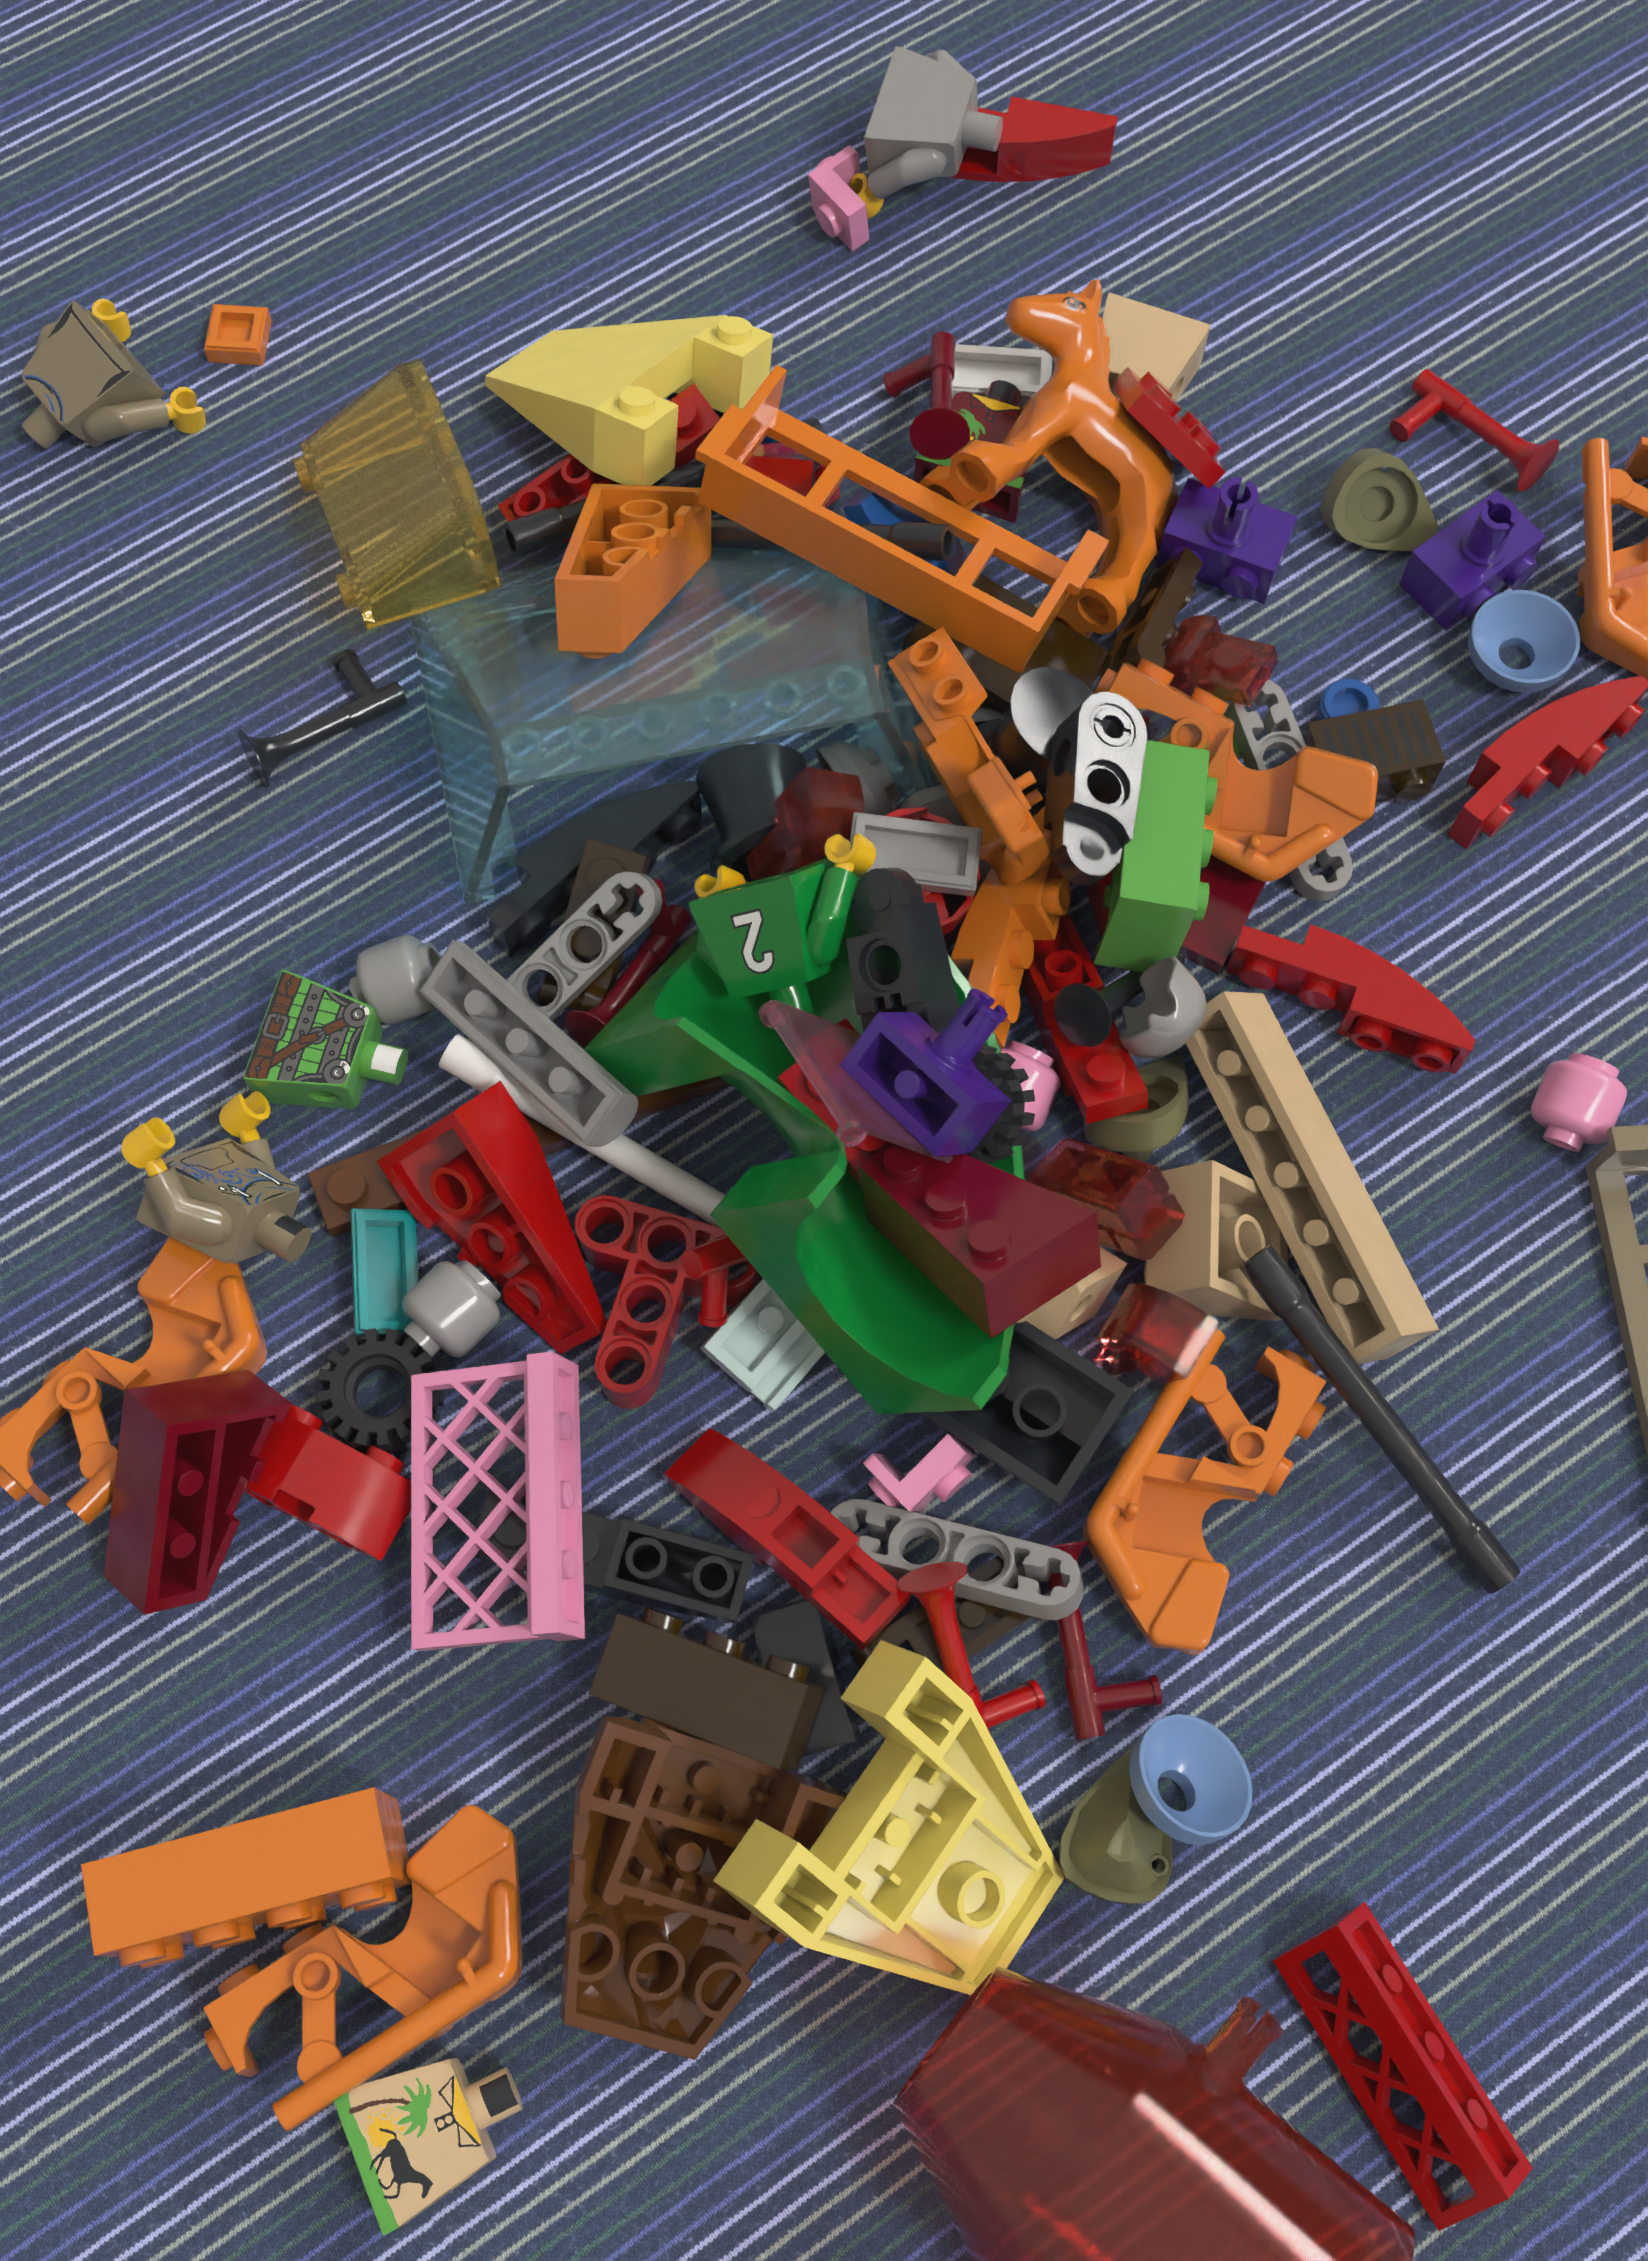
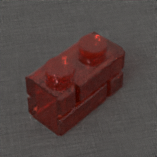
M1071 1138L1061 1139L1030 1173L1028 1180L1030 1183L1097 1211L1099 1244L1116 1251L1123 1250L1125 1254L1143 1261L1151 1260L1182 1225L1185 1213L1175 1195L1168 1192L1170 1186L1159 1167Z

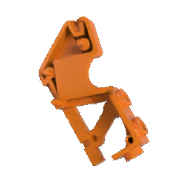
M1641 437L1623 470L1610 469L1609 442L1603 438H1594L1587 441L1581 450L1582 481L1585 483L1586 489L1583 492L1585 561L1578 572L1577 595L1584 598L1585 610L1579 619L1580 636L1584 645L1594 653L1648 680V536L1643 543L1613 552L1611 505L1620 504L1648 519V489L1632 481V479H1648V437Z
M942 626L897 654L895 658L887 663L909 702L923 720V722L913 727L919 739L918 747L967 827L982 828L979 860H986L1004 883L1016 885L1054 862L1047 846L1051 842L1052 831L1046 829L1041 832L1029 812L1031 806L1041 801L1043 797L1037 788L1024 796L1022 790L1037 782L1031 771L1029 770L1014 780L999 757L993 755L971 716L988 695Z
M1142 658L1137 668L1129 663H1123L1118 673L1108 668L1094 692L1095 694L1103 691L1117 693L1128 699L1137 709H1148L1177 721L1171 733L1158 742L1204 749L1207 744L1206 750L1210 751L1208 777L1217 778V792L1213 810L1209 816L1205 815L1204 829L1213 830L1211 855L1256 880L1272 882L1284 877L1367 821L1374 814L1378 772L1373 764L1306 746L1302 747L1296 755L1285 763L1267 770L1247 768L1238 760L1233 750L1234 721L1223 715L1229 704L1198 687L1195 688L1191 697L1169 685L1174 674L1147 659Z
M169 1237L137 1285L138 1293L148 1306L153 1321V1337L147 1352L134 1363H130L84 1347L71 1360H66L57 1365L43 1381L42 1388L21 1408L10 1411L0 1419V1486L17 1502L27 1493L44 1507L52 1501L35 1484L29 1473L34 1464V1458L30 1453L35 1442L66 1412H69L81 1451L80 1471L88 1482L65 1504L89 1525L112 1502L118 1449L111 1445L100 1406L103 1398L102 1389L97 1381L125 1392L126 1389L250 1370L254 1374L258 1373L266 1361L267 1348L239 1262L236 1264L224 1263Z
M1203 1323L1089 1511L1083 1525V1538L1085 1541L1090 1542L1088 1545L1090 1552L1148 1644L1153 1648L1176 1649V1651H1182L1189 1655L1201 1653L1210 1643L1230 1576L1227 1567L1222 1563L1215 1562L1206 1548L1202 1535V1520L1205 1512L1212 1504L1221 1500L1235 1499L1255 1502L1262 1491L1274 1497L1294 1462L1284 1457L1295 1435L1307 1440L1327 1407L1316 1400L1326 1380L1314 1374L1316 1371L1315 1367L1308 1360L1292 1351L1282 1349L1280 1352H1277L1268 1346L1253 1369L1278 1383L1277 1407L1266 1432L1258 1426L1250 1425L1228 1391L1224 1373L1217 1366L1210 1364L1226 1337L1219 1329ZM1189 1398L1204 1407L1226 1442L1227 1454L1235 1465L1213 1461L1205 1456L1198 1460L1157 1453Z
M476 1805L462 1807L407 1862L406 1874L412 1881L413 1903L404 1930L394 1940L382 1945H372L358 1940L346 1930L334 1924L325 1930L321 1923L314 1924L286 1941L282 1946L286 1955L260 1971L257 1964H253L227 1978L217 1987L221 1997L203 2007L212 2025L211 2028L204 2032V2037L218 2065L223 2071L233 2067L238 2075L253 2077L261 2070L247 2044L252 2026L264 2009L292 1986H295L297 1992L302 1995V2051L298 2057L297 2071L299 2078L304 2084L272 2104L280 2124L286 2131L296 2128L332 2104L334 2100L343 2094L349 2093L430 2038L436 2040L454 2028L455 2023L487 2002L495 2001L517 1984L522 1973L523 1960L516 1837L511 1829ZM338 1964L366 1988L373 1991L405 2016L345 2057H343L342 2052L336 2046V1991L341 1983L342 1976Z

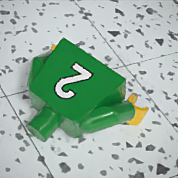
M860 833L855 834L852 849L850 841L840 834L833 835L827 839L825 854L830 861L835 863L834 867L827 870L824 863L746 883L742 874L721 865L717 869V878L704 874L695 881V892L701 898L690 901L688 904L698 926L695 947L697 955L724 982L728 993L735 999L768 992L778 1027L794 1025L815 1017L806 982H810L837 969L838 955L846 920L858 880L855 875L864 874L868 871L876 859V847L873 842Z

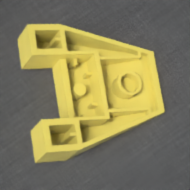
M727 315L555 330L485 376V386L591 471L622 485L652 486L675 468L678 405L665 400V398L673 392L681 393L694 383L712 409L725 413L731 404L743 409L770 374L773 334L752 326L744 318L729 317Z
M880 1640L840 1698L886 1738L846 1796V1799L837 1809L809 1851L799 1842L756 1819L713 1881L762 1921L805 1948L987 2000L1065 1876L972 1698L925 1656Z

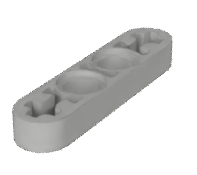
M1251 678L1240 685L1229 703L1227 715L1229 719L1234 721L1233 734L1247 768L1267 770L1263 761V754L1268 750H1282L1292 758L1302 747H1306L1286 695L1280 686L1272 680L1265 678ZM1251 698H1253L1257 706L1267 705L1269 708L1263 718V723L1257 711L1247 712L1245 710ZM1265 727L1267 735L1257 741L1256 739ZM1343 837L1289 873L1298 893L1306 899L1316 902L1328 901L1336 897L1351 879L1353 871L1352 859ZM1316 857L1321 867L1332 866L1335 871L1329 878L1328 883H1326L1322 875L1312 876L1309 871L1316 862Z
M629 871L615 874L578 908L507 981L553 1021L654 922L660 913L662 905L659 887L654 880L645 874ZM622 886L634 890L641 887L644 893L638 901L644 910L640 915L635 912H625L613 923L614 926L623 930V933L617 938L611 925L595 916V911L600 907L604 915H612L624 901L618 893ZM583 926L594 928L602 938V951L598 958L590 963L578 960L571 950L572 936L576 930ZM538 970H546L551 973L558 984L557 996L547 1006H540L534 1003L527 992L528 979Z
M851 1499L842 1502L831 1511V1514L852 1532L857 1531L860 1523L867 1524L872 1537L859 1536V1547L897 1581L905 1574L926 1565L957 1561L968 1566L971 1559L982 1553H993L1000 1556L1004 1561V1568L1001 1573L994 1579L986 1582L974 1580L966 1573L956 1583L955 1596L1045 1620H1058L1068 1617L1077 1610L1083 1599L1084 1587L1078 1564L1070 1554L1060 1549L863 1499ZM925 1536L933 1538L939 1543V1551L927 1563L912 1564L902 1557L903 1549L913 1538ZM880 1540L888 1542L887 1555L884 1553ZM1019 1562H1023L1026 1577L1018 1575ZM1052 1573H1060L1063 1586L1065 1587H1054L1050 1596L1041 1595L1037 1581L1047 1582ZM1017 1575H1018V1588H1017V1589H1013V1587L1015 1586V1584H1016V1582H1017Z

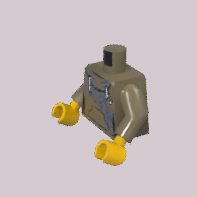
M99 299L93 303L92 313L73 300L57 321L42 327L34 354L23 369L22 379L42 403L21 425L38 444L46 449H49L66 430L92 447L100 446L108 440L132 433L168 427L169 420H172L174 426L183 433H197L206 425L205 409L197 407L196 393L187 387L175 389L171 393L170 402L168 403L161 399L165 392L122 343L131 335L127 313L121 311L117 313L114 303L107 299Z
M254 1091L244 1099L242 1094L238 1093L221 1109L219 1114L220 1124L229 1134L239 1137L241 1145L228 1138L162 1159L161 1156L175 1145L173 1132L162 1119L154 1117L145 1124H140L126 1135L121 1147L123 1157L134 1167L145 1168L148 1177L143 1179L146 1189L136 1220L224 1263L236 1264L266 1251L274 1253L287 1262L297 1260L309 1244L311 1229L293 1219L301 1195L299 1186L277 1171L268 1140L266 1138L260 1139L256 1127L270 1115L271 1108L266 1097L261 1092Z

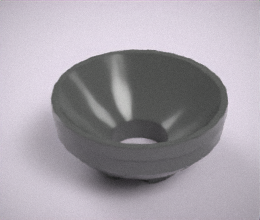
M834 740L827 745L824 744L815 749L821 769L851 823L854 812L885 816L896 810L897 803L901 801V796L889 770L873 747L865 749L852 743Z

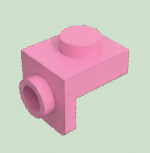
M849 145L836 155L822 160L815 170L808 174L812 207L820 226L830 237L838 236L853 252L869 240L866 204L850 188L852 176L861 172L859 154Z
M947 1434L906 1476L884 1454L872 1453L863 1464L874 1475L868 1482L869 1486L886 1505L900 1508L903 1505L909 1512H921L936 1496L942 1502L947 1501L969 1480L972 1473L966 1466L977 1454L967 1444L953 1435Z

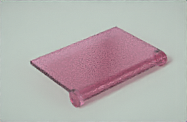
M777 1000L768 1001L761 1006L758 1012L759 1019L767 1028H775L838 1123L836 1135L845 1147H853L860 1144L869 1134L940 1161L951 1163L953 1160L951 1155L935 1157L839 1066L862 1034Z

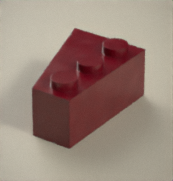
M910 1133L858 1165L868 1221L990 1338L998 1335L1101 1268L1097 1211L966 1154L935 1157Z
M250 1370L126 1389L124 1392L103 1576L143 1615L205 1601L208 1598L240 1524V1521L233 1515L248 1481L258 1482L266 1462L259 1457L273 1422L283 1423L291 1406L290 1401Z

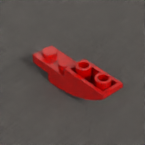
M1012 96L1007 113L978 107V112L1003 117V127L998 148L993 152L967 146L959 171L951 178L989 182H1029L1071 176L1109 165L1118 116Z
M694 383L670 400V402L678 405L675 468L685 465L695 458L697 448L720 420ZM568 454L500 503L498 507L509 522L550 507L559 508L585 499L589 494L592 484H622L591 471L573 455ZM571 536L567 537L563 542L569 541Z
M1643 676L1614 680L1582 689L1546 705L1504 732L1479 757L1467 780V783L1478 792L1462 807L1448 836L1467 849L1482 833L1492 838L1499 832L1513 815L1515 809L1510 804L1520 794L1529 800L1547 780L1560 788L1576 771L1585 777L1608 751L1609 748L1603 743L1613 733L1622 739L1645 713V710L1638 704L1648 690V680Z
M1068 913L1061 915L1055 940H1033V961L1028 969H1024L1021 980L1047 1054L1055 1060L1053 1068L1060 1077L1061 1087L1066 1097L1073 1095L1086 1124L1148 1108V1090L1128 1050L1120 1041V1034L1113 1019L1109 1036L1103 1043L1094 1047L1080 1046L1070 1041L1061 1032L1055 1020L1054 1003L1057 994L1063 987L1072 983H1081L1097 991L1104 988V984Z
M1310 924L1301 944L1243 925L1226 972L1239 976L1241 981L1257 989L1275 988L1298 996L1304 1004L1312 1008L1321 1010L1333 1008L1342 1011L1343 1014L1337 1034L1351 1038L1352 1042L1360 1048L1374 1052L1387 1050L1410 1058L1421 1069L1437 1073L1448 1071L1454 1074L1458 1072L1472 1052L1475 1039L1460 1020L1432 992L1405 971L1375 952L1343 936Z
M709 1428L663 1474L664 1479L743 1551L754 1554V1561L761 1567L767 1563L860 1649L864 1650L909 1602L911 1593L898 1590L896 1586L898 1581L859 1547L860 1538L773 1467L714 1429Z

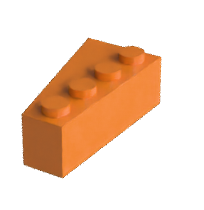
M592 484L554 579L558 651L577 652L582 657L592 659L604 658L612 653L622 654L712 557L711 509L698 502L701 488Z

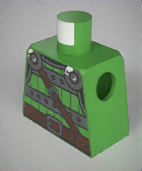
M281 970L243 1079L251 1093L254 1091L261 1092L268 1102L272 1104L353 1109L360 1103L367 1079L393 1085L401 1083L406 1071L408 1051L405 1048L380 1043L383 1028L375 1009L368 1004L290 971Z

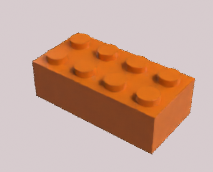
M373 1787L81 1864L94 1956L119 1957L121 1968L140 1965V1969L151 1968L184 1959L183 1945L194 1943L195 1948L212 1945V1950L227 1948L255 1940L254 1926L265 1923L268 1924V1928L283 1926V1930L287 1931L326 1921L325 1907L340 1904L341 1909L354 1907V1912H359L396 1902L395 1889L412 1885L411 1879L406 1874V1864L409 1861L398 1799Z

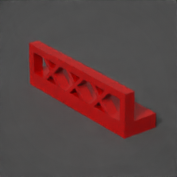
M1366 1902L1343 1913L1326 1929L1281 1953L1273 1960L1438 2231L1508 2200L1533 2167ZM1324 1950L1341 1977L1339 1997L1318 1989L1301 1962ZM1350 2020L1373 2028L1383 2044L1381 2063L1357 2054L1348 2039ZM1392 2087L1416 2097L1425 2112L1423 2131L1399 2122L1389 2106ZM1434 2156L1457 2165L1473 2189V2192L1449 2202L1431 2174Z

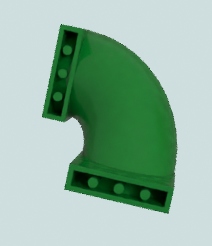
M826 858L798 869L824 863L827 870L834 867L835 863ZM855 875V876L857 877V879H858V880H857V883H856V887H857L858 881H859L861 878H859L857 875ZM852 901L838 955L837 969L810 982H806L815 1017L785 1027H778L768 992L735 999L728 993L724 982L697 955L695 948L696 929L584 1050L636 1097L717 1076L747 1097L783 1136L795 1158L751 1166L710 1213V1216L877 1414L981 1410L1007 1375L1014 1324L993 1338H990L868 1221L862 1186L858 1184L846 1169L845 1145L813 1111L776 1083L778 1076L797 1062L794 1055L804 1044L846 1018L860 1035L863 1034L861 1015L856 1013L846 939L857 936ZM898 955V968L901 971V960ZM948 955L960 1007L972 987ZM993 1032L983 1046L997 1048L996 1053H1001L995 1033ZM1021 1145L1011 1147L1014 1154L1007 1159L989 1164L1024 1179Z

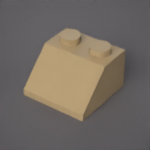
M1214 1160L1149 1174L1148 1202L1145 1210L1147 1219V1254L1144 1266L1145 1298L1189 1315L1272 1321L1282 1320L1270 1310L1239 1269L1246 1260L1269 1244L1275 1248L1288 1265V1244L1256 1181Z

